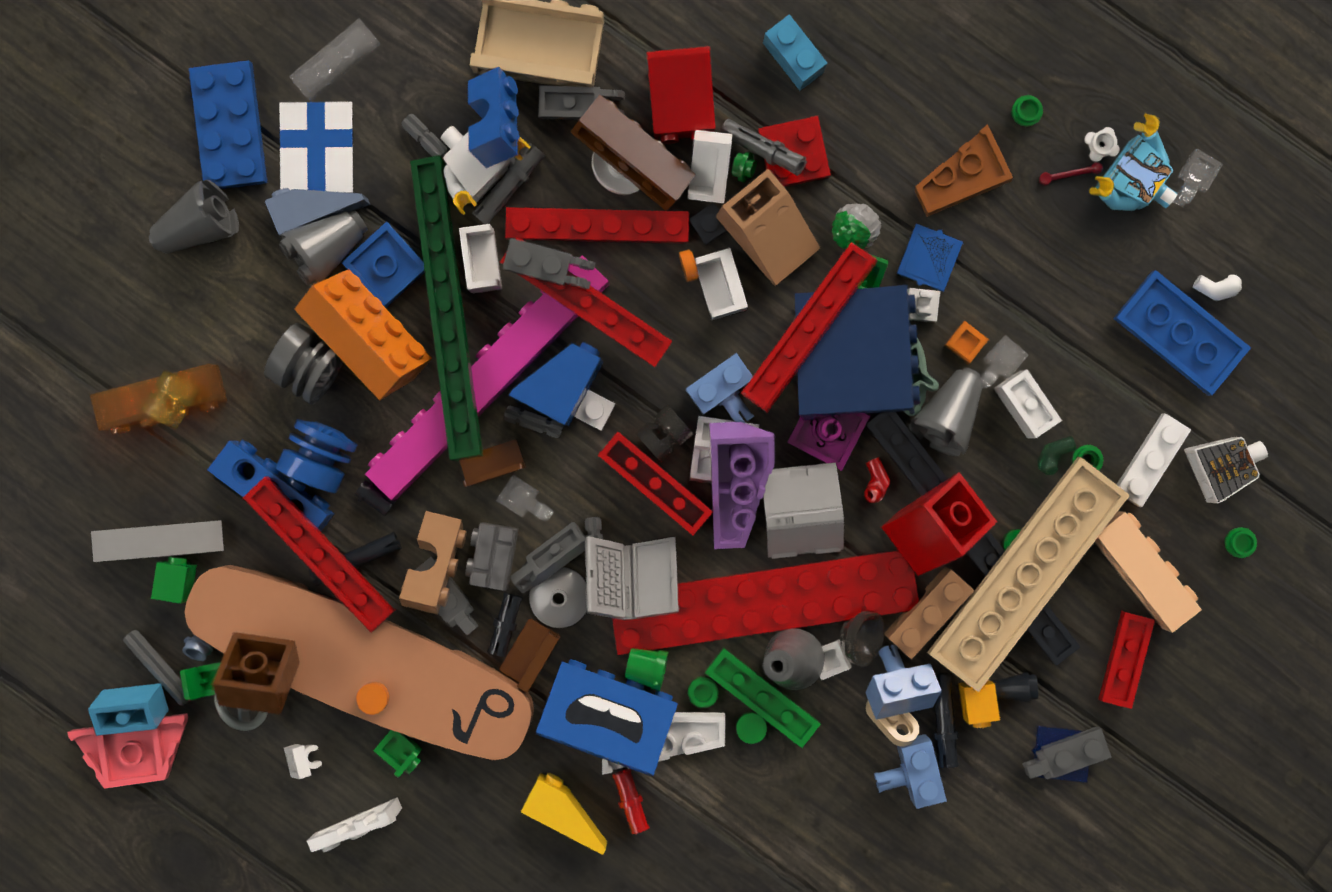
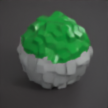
M846 204L837 211L836 217L833 220V240L842 249H847L851 242L861 249L869 248L880 234L881 221L878 220L879 216L866 204Z

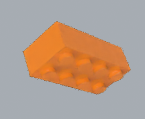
M349 269L312 285L294 309L379 400L412 382L432 359L424 347L406 331L402 323L391 315L382 302Z

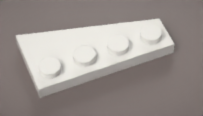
M675 712L659 761L668 760L671 756L685 753L689 755L724 747L725 713ZM602 759V775L612 773L615 769L624 768V766Z

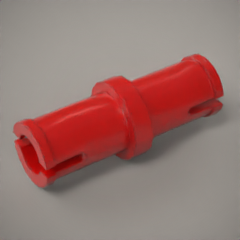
M625 769L612 774L621 799L618 803L620 808L624 809L631 834L648 830L650 827L647 824L641 805L643 798L637 792L631 769Z

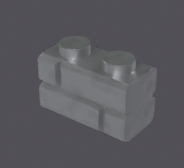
M482 522L479 524V529H473L471 546L475 547L474 559H468L465 576L470 577V585L503 591L508 589L518 528Z

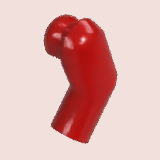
M876 457L865 463L872 476L864 491V497L870 503L880 502L890 485L889 476L880 457Z

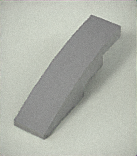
M221 520L91 531L93 562L224 551Z

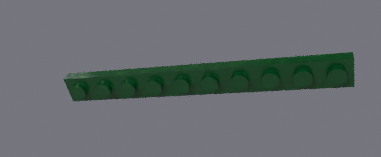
M438 155L410 161L449 459L451 461L482 457L483 451L448 192L443 173L444 163L442 157Z

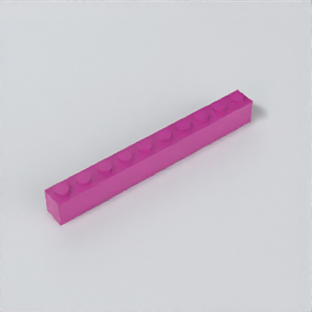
M581 255V256L579 257V258H582V259L587 260L583 255ZM572 265L569 267L571 273L590 282V286L601 293L610 285L609 281L595 267L594 270L589 271ZM541 290L540 292L543 295L535 303L530 300L519 311L521 317L513 325L510 322L507 323L497 334L500 338L492 346L489 344L485 345L475 356L478 360L471 366L478 417L578 315ZM441 391L432 399L435 404L428 411L422 409L411 420L414 425L406 433L403 431L399 432L389 443L392 447L384 455L381 452L377 454L368 464L370 469L365 475L390 500L398 499L448 448Z

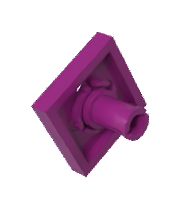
M865 413L833 415L835 418H832L831 415L815 416L818 424L816 426L817 421L813 420V425L811 426L810 420L803 421L800 417L787 443L825 463L836 462L837 469L840 471L843 470L870 418ZM820 439L825 441L824 447L821 448L817 446V442H819V445L824 444Z

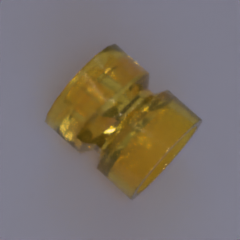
M164 370L155 384L156 393H149L141 406V410L162 424L177 429L186 415L185 406H192L200 390L180 376Z

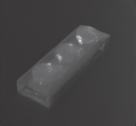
M359 18L289 77L306 98L312 102L381 44Z

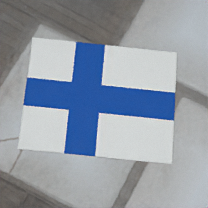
M352 102L280 103V189L353 192Z

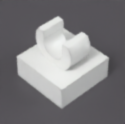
M909 288V295L915 294L916 313H910V320L937 322L940 291Z
M294 744L284 748L292 778L302 779L311 776L310 769H316L322 765L321 761L309 762L308 754L311 751L317 750V745H306L304 747V745Z

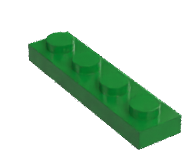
M724 647L705 670L708 676L801 748L804 747L821 725L817 719Z

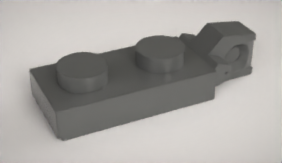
M575 522L570 523L525 557L527 561L523 567L510 576L513 584L522 593L541 584L585 551L586 537Z
M431 556L415 570H429L435 565L437 559ZM449 577L446 588L450 589L449 598L445 607L440 606L439 615L451 627L457 624L466 635H469L479 626L470 615L474 609L470 605L471 601L455 581Z
M1094 727L1042 746L1041 750L1036 752L1037 758L1022 764L1026 775L1030 779L1044 775L1046 779H1050L1112 757L1102 729Z

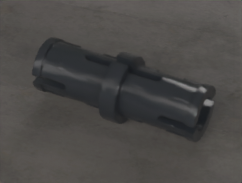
M507 592L503 594L504 597L498 618H494L493 625L495 629L487 650L491 654L496 652V655L506 657L507 655L506 652L512 631H516L517 628L515 621L523 599L521 596H513L514 594Z

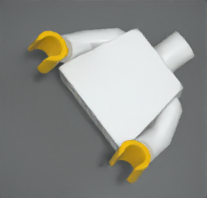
M454 126L449 127L441 136V140L451 149L443 157L447 163L443 173L447 190L462 215L466 214L463 208L468 203H472L475 207L477 202L506 174L510 163L514 164L516 162L515 158L519 161L523 159L519 151L524 147L530 149L531 146L519 137L518 155L486 169L469 152L468 133L463 136Z

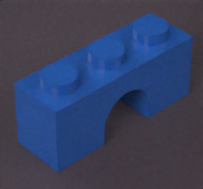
M500 67L468 81V104L482 118L478 123L468 127V149L486 169L518 155L519 132L517 130V117L519 112L516 106L518 88L514 79L511 76H507Z

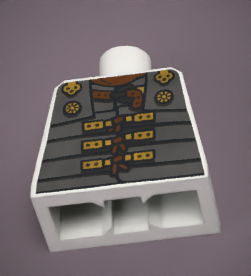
M1243 437L1226 438L1184 449L1207 503L1223 502L1258 479L1259 472L1255 463L1268 457L1267 449L1261 441L1247 446Z

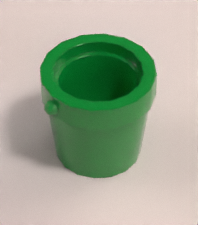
M632 648L627 663L625 679L660 691L669 652Z

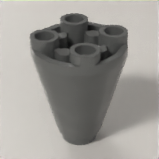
M355 210L350 213L342 212L285 231L281 234L282 240L279 247L288 260L294 258L299 265L297 273L308 286L311 283L316 284L325 280L363 238V233L368 231Z

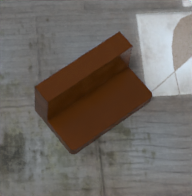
M518 439L482 450V457L459 460L465 477V481H463L464 487L527 468Z
M532 618L528 619L502 663L500 671L518 681L517 687L528 693L561 635Z

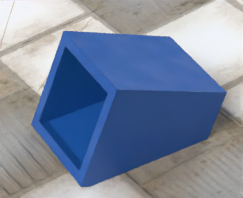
M584 342L581 343L580 347L572 343L512 389L510 396L558 422L570 426L582 400L603 364L602 359L598 357L600 354L599 350Z

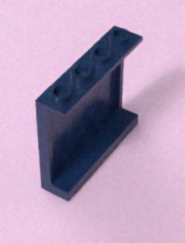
M907 285L857 289L798 370L799 416L803 421L815 420V416L894 411H909L910 414H915L914 405H920L919 386H913V374H919L918 355H912L911 344L917 343V327L910 324V313H916L915 294L909 295ZM814 292L795 294L796 317Z

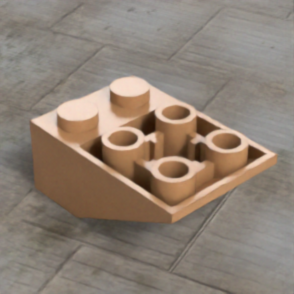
M769 169L725 203L716 215L719 222L774 286L778 285L820 249L789 192Z

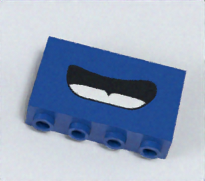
M570 659L568 663L562 661L537 727L536 735L653 776L678 703L672 701L673 696L661 691H656L655 695L643 691L644 686L630 680L623 684L614 680V674L603 670H598L597 674L585 670L587 665Z

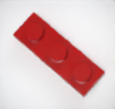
M1121 611L1099 700L1132 709L1155 622L1154 619Z

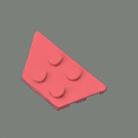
M188 713L164 716L158 727L153 730L96 736L94 727L71 730L67 733L71 741L75 740L84 753L82 758L95 771L96 778L104 789L167 779L170 775L188 720Z

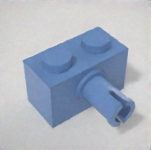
M737 353L686 388V392L703 415L719 404L725 407L735 422L745 423L738 411L742 413L746 421L754 417L738 395L740 393L739 389L748 384L753 376Z
M889 645L879 650V656L887 673L874 675L865 692L876 720L934 706L942 690L931 663L905 668L896 645H891V651Z
M926 734L918 735L915 741L908 746H897L901 760L899 768L874 773L879 793L906 786L910 799L916 809L947 801L932 741Z

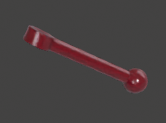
M1095 162L1090 167L1056 174L1044 172L1039 176V182L1042 185H1048L1052 180L1091 172L1100 174L1103 166L1101 163Z

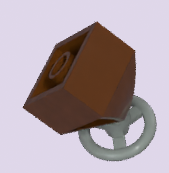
M233 632L212 683L215 692L216 709L227 725L236 730L249 731L259 727L266 719L268 713L281 715L300 663L295 641ZM227 707L238 709L239 720L229 713ZM249 711H259L257 716L250 721Z

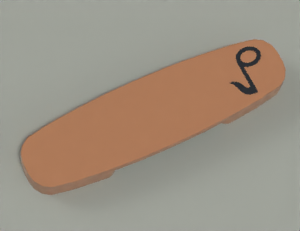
M226 565L209 569L200 575L187 599L185 607L186 623L195 636L224 654L233 632L293 640L296 643L300 663L291 685L292 689L384 728L464 754L490 760L507 758L517 751L531 725L534 714L532 697L529 693L517 687V682L500 671L462 651L450 650L388 620H385L376 630L370 633L341 601L310 591L303 584L261 571ZM369 682H379L389 692V703L378 714L370 715L364 713L356 702L358 691Z

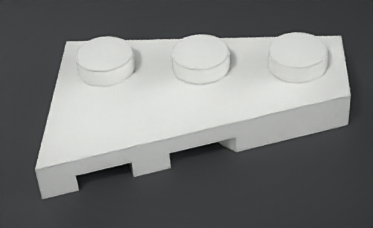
M398 797L314 833L307 840L311 852L320 849L323 852H327L339 846L341 841L350 838L351 840L357 839L371 830L396 821L397 814L402 809Z

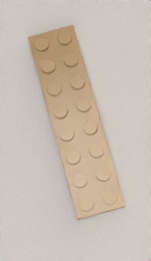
M1077 457L927 653L979 692L1130 495L1083 458Z

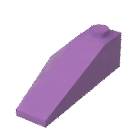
M743 422L709 423L714 549L745 548L756 518L755 514L758 505L765 493L769 474L772 473L775 465L774 433Z

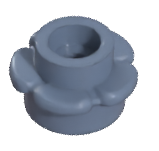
M195 635L192 638L186 637L184 639L183 653L191 659L204 661L213 651L211 645Z

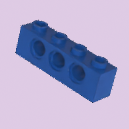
M243 439L241 442L229 440L207 469L242 497L265 476H268L277 483L278 487L292 502L299 500L303 504L304 515L320 531L323 530L334 515L328 509L330 504L318 495L314 497L304 491L306 486L302 482L291 477L288 479L276 469L277 463L269 458L265 460L255 454L257 449ZM247 463L252 464L255 470L254 476L250 480L245 477L243 472Z

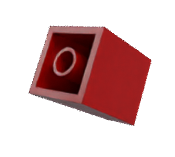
M710 46L647 52L654 139L661 140L663 144H674L679 142V138L691 137V141H694L695 130L715 132Z
M958 472L899 510L881 528L919 576L962 557L997 521L961 473Z

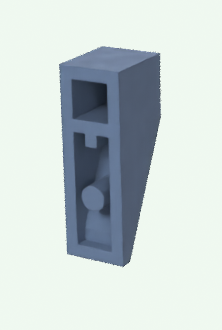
M289 188L277 190L272 193V198L265 200L280 236L287 230L342 212L350 213L353 210L356 211L370 205L369 200L359 193L303 189L290 190Z

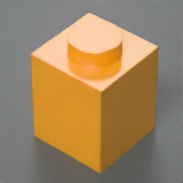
M988 679L979 692L966 682L958 683L963 719L969 725L973 724L974 728H985L991 726L993 721H1000L995 683Z

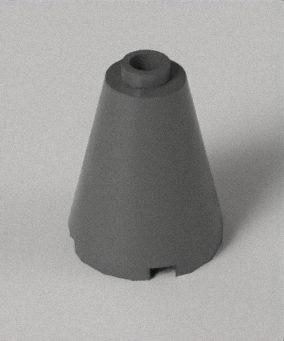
M207 179L203 182L201 180L195 183L150 227L149 241L157 251L169 254L231 237L239 231L235 209L229 211L225 204V201L229 199L218 185Z
M964 368L963 370H956L911 421L909 430L915 438L921 441L925 437L931 441L929 447L947 455L960 456L961 452L963 455L966 453L983 388V382L980 379L979 373L972 369Z
M801 629L783 630L774 635L767 644L764 654V671L772 681L789 690L805 689L820 678L824 667L825 653L821 643L813 634Z

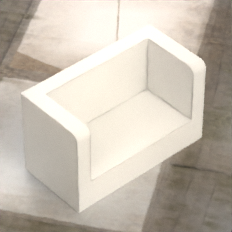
M695 130L691 170L696 175L689 183L688 199L724 203L732 134Z
M490 224L459 228L467 290L471 293L501 290V276L493 227Z
M728 248L695 258L699 280L711 319L715 320L747 310L748 305L731 249Z
M1027 369L1018 371L994 388L1027 438H1037L1062 421Z

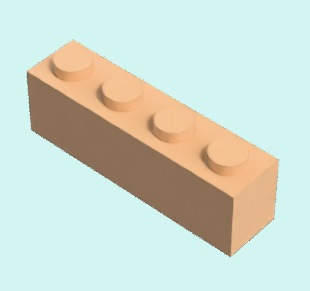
M1118 511L1094 542L1160 627L1173 633L1202 610L1196 603L1198 597L1189 586H1183L1177 579L1179 576L1177 569L1169 561L1164 562L1159 556L1160 548L1150 537L1145 538L1139 530L1141 524L1131 513L1126 514V512Z

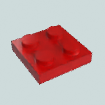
M818 116L758 128V134L774 142L780 141L789 150L807 158L805 168L798 176L783 167L768 164L766 159L763 158L766 170L769 169L784 187L825 179L831 176Z

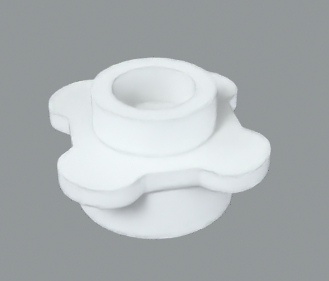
M1105 127L1098 133L1089 132L1085 136L1084 141L1089 145L1091 151L1089 157L1092 161L1098 162L1102 157H1114L1119 153L1120 148L1117 145V138L1112 128ZM1104 142V147H1101L1099 143Z

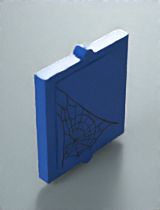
M916 224L896 274L916 281L918 286L926 285L944 292L963 242L944 235L942 230L934 231Z

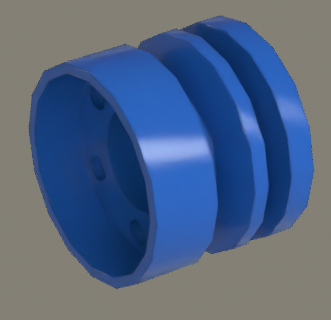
M297 419L294 427L306 435L304 437L290 433L289 439L300 446L299 451L283 449L276 469L312 487L337 493L345 474L333 465L335 461L350 463L351 458L340 452V449L355 452L358 445L348 439L342 432L319 422H307Z

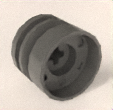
M295 323L282 335L272 350L265 365L264 376L281 388H286L293 383V395L297 397L303 395V401L311 405L315 404L334 383L343 361L324 341L317 344L318 335L316 332L301 323Z

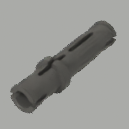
M727 119L722 124L720 133L732 134V142L765 158L768 164L783 167L797 176L804 170L807 158L785 147L784 143L769 140L731 119Z
M532 143L529 144L531 148H527L521 155L523 159L521 161L517 159L514 164L510 163L508 166L509 170L504 177L496 184L475 211L472 212L484 224H489L494 216L502 209L523 182L527 183L530 178L528 176L546 157Z

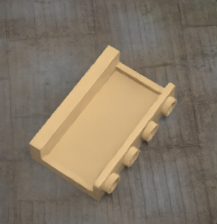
M481 0L483 5L475 53H471L470 67L474 73L484 74L500 67L507 76H511L515 80L553 86L594 87L605 21L602 11H599L598 7L583 4L580 8L573 7L562 0H551L550 3L538 0Z

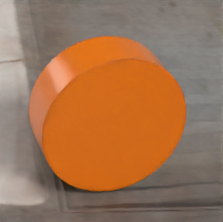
M685 250L679 252L680 262L687 282L698 279V269L692 251Z
M369 682L358 691L356 697L357 705L366 714H378L388 705L389 692L383 684Z

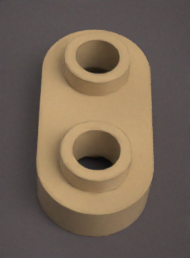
M869 700L867 701L866 712L893 744L904 747L915 741L919 733V725L910 712L876 720ZM896 729L904 730L906 735L898 734Z

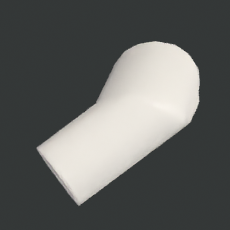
M1200 275L1194 282L1193 288L1215 301H1220L1236 296L1242 289V281L1237 275H1228V278L1215 283Z

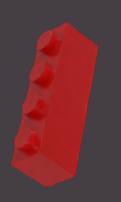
M617 432L598 454L600 458L690 534L694 535L713 513L708 506L620 432Z

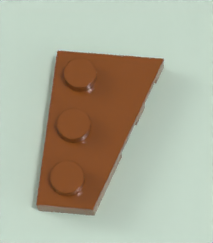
M987 124L973 139L961 146L952 157L939 165L917 184L914 191L926 217L1005 185L1012 181L1013 176Z

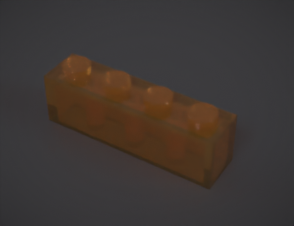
M205 364L90 395L99 431H111L112 435L131 431L130 426L141 424V427L157 425L160 423L159 418L170 416L171 420L189 416V410L197 408L200 409V412L219 408L218 403L227 401L219 366L214 364Z

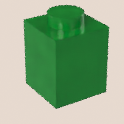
M169 556L168 560L157 562L151 599L181 604L187 602L194 585L197 565L187 563L188 558Z

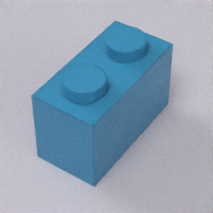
M790 14L765 33L764 46L799 91L824 73L827 66L826 60Z
M161 683L102 690L88 708L96 736L156 729L169 710Z

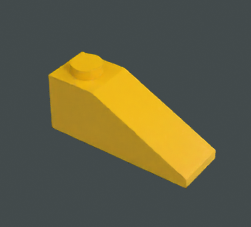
M540 773L521 813L603 855L606 850L607 840L570 789L563 785L564 781L552 773H547V775Z

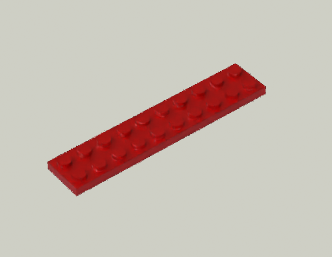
M899 550L678 583L679 612L629 620L612 618L617 654L622 655L630 653L632 648L655 650L910 611L919 602L913 568Z

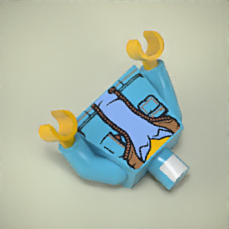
M1144 114L1146 123L1136 122L1134 124V129L1142 132V137L1137 135L1131 139L1105 175L1095 178L1099 182L1098 185L1089 190L1090 194L1099 196L1112 210L1134 211L1148 206L1152 200L1167 208L1178 194L1164 184L1172 174L1173 169L1169 165L1170 160L1157 131L1159 119L1156 116Z

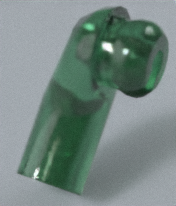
M1072 436L1048 443L1043 447L1037 462L1041 472L1050 476L1058 471L1056 466L1058 465L1060 455L1076 450V444Z

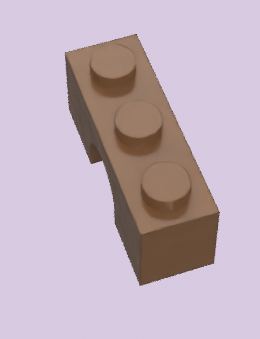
M429 511L425 512L417 541L419 548L436 554L437 561L432 568L426 571L408 569L399 597L402 606L437 615L440 606H446L450 589L446 588L449 577L454 578L458 567V559H455L457 548H463L467 531L463 530L461 519Z
M944 567L928 584L922 599L910 611L903 612L884 632V635L910 659L921 650L974 592L965 581L947 567Z

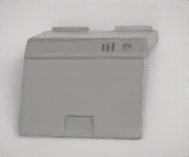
M836 462L773 469L772 473L769 474L763 496L767 523L768 557L775 559L794 557L797 554H822L843 550L844 515Z
M589 536L586 537L587 613L629 620L679 612L676 537L634 543L632 546H624L621 543Z

